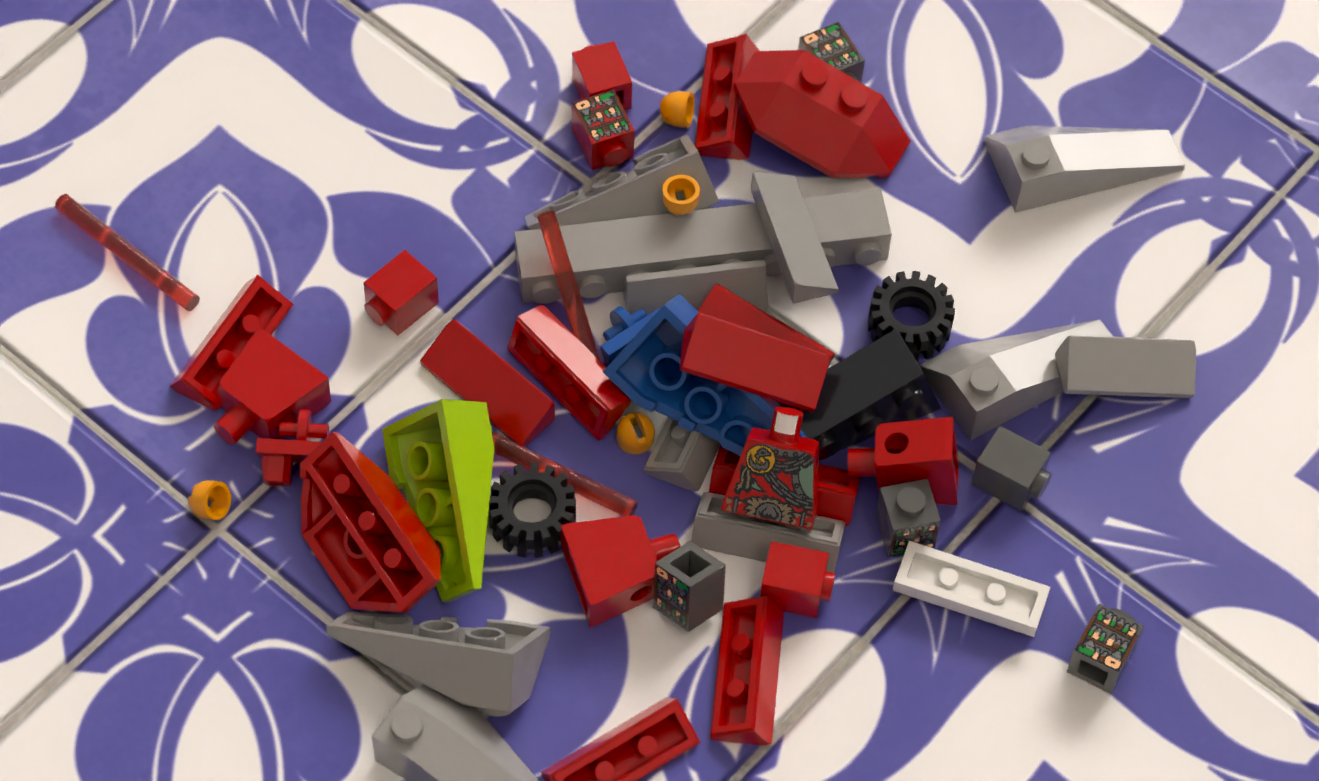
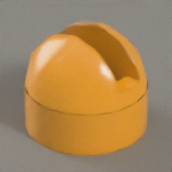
M675 91L665 95L660 102L662 119L668 125L674 127L689 128L691 126L695 108L694 94L686 91Z
M675 175L665 181L662 188V200L667 211L675 216H679V214H691L697 208L700 200V187L694 178L688 175ZM683 191L684 200H677L675 192Z
M640 412L623 416L617 425L616 440L619 447L630 454H642L652 447L655 438V428L652 420L646 414ZM633 425L639 426L644 437L637 439Z
M201 481L192 487V495L188 497V505L194 515L198 517L220 520L226 516L230 509L231 493L224 482ZM208 500L212 501L210 507L208 506Z

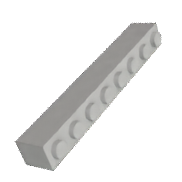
M881 189L804 197L830 268L856 263L859 265H871L881 260H888L892 233ZM756 203L694 210L691 214H679V216L668 213L514 231L515 260L522 303L537 302L547 304L557 299L580 296L596 298L605 293L625 291L626 276L754 260H765L767 275H782Z

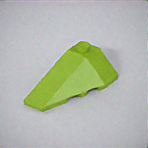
M441 399L383 428L382 433L390 478L398 489H403L409 505L440 548L441 580L436 584V588L442 602H451L481 589L494 443L487 402Z

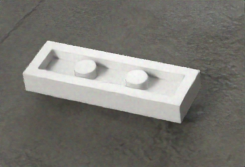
M912 541L908 543L893 586V591L1032 637L1035 636L1050 590V586Z

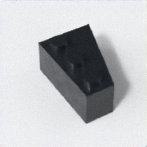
M897 329L828 368L816 409L813 412L778 402L781 407L793 408L803 413L801 430L807 438L819 442V460L827 459L843 449L875 437L876 426L879 424L912 421L941 409L922 369Z

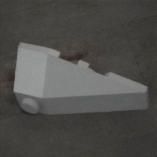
M1027 125L984 136L986 148L1015 213L1184 171L1185 168L1183 159L1169 130Z
M686 134L633 158L635 166L632 170L626 173L624 171L616 173L609 171L597 178L598 181L592 185L593 190L587 194H584L583 190L572 191L526 215L525 220L529 230L668 214L670 212L667 211L662 200V188L665 181L675 175H688L698 182L700 200L695 210L710 209L711 205L720 201L698 150ZM683 191L675 192L677 200H684Z
M1099 319L957 345L919 366L932 390L971 441L1064 391L1055 352L1067 336H1112V334Z
M346 612L327 624L326 635L462 705L481 708V712L486 715L506 716L511 714L531 696L550 638V627L508 620L487 619V627L468 628L459 627L457 617H441L440 620H429L419 625H413V618L409 615Z
M424 684L401 696L372 735L375 761L407 781H539L477 707L462 705Z

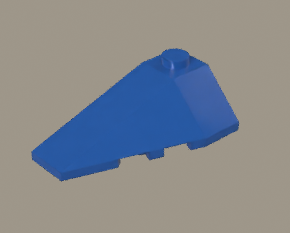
M678 294L659 309L607 366L603 373L636 405L650 412L655 410L679 422L678 426L690 432L695 430L720 442L721 447L741 456L751 429L762 428L770 430L774 409L781 407V405L775 400L680 370L684 329L699 312ZM800 430L799 436L807 438L803 431Z

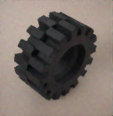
M902 271L896 273L895 282L888 276L883 279L882 287L877 285L870 302L867 323L868 331H872L871 340L874 342L897 329L915 360L918 362L919 353L921 352L925 360L933 357L934 349L940 352L945 347V342L949 340L955 314V308H953L954 299L952 294L946 296L948 288L943 282L934 287L936 277L928 274L926 280L923 281L919 279L921 272L912 271L911 279H906L905 272ZM900 307H916L924 311L928 315L929 320L924 325L908 326L897 321L893 316V312Z
M530 462V471L526 472L523 471L522 464L513 466L514 476L511 477L505 470L500 474V484L494 481L491 486L488 515L489 526L493 530V537L496 542L503 539V549L509 553L516 546L517 554L520 557L526 558L527 549H534L535 558L543 557L544 547H548L550 553L553 554L559 550L561 525L576 522L575 490L572 484L567 486V477L562 472L555 478V468L547 465L543 473L539 472V463ZM528 498L544 500L551 507V513L546 519L533 523L519 520L513 510L518 502Z

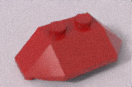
M805 50L755 51L733 85V89L740 98L743 110L755 134L833 179L865 178L871 176L889 178L911 142L883 95Z
M333 431L300 463V478L303 479L301 493L302 536L351 609L407 613L441 580L440 548L390 476L341 434Z

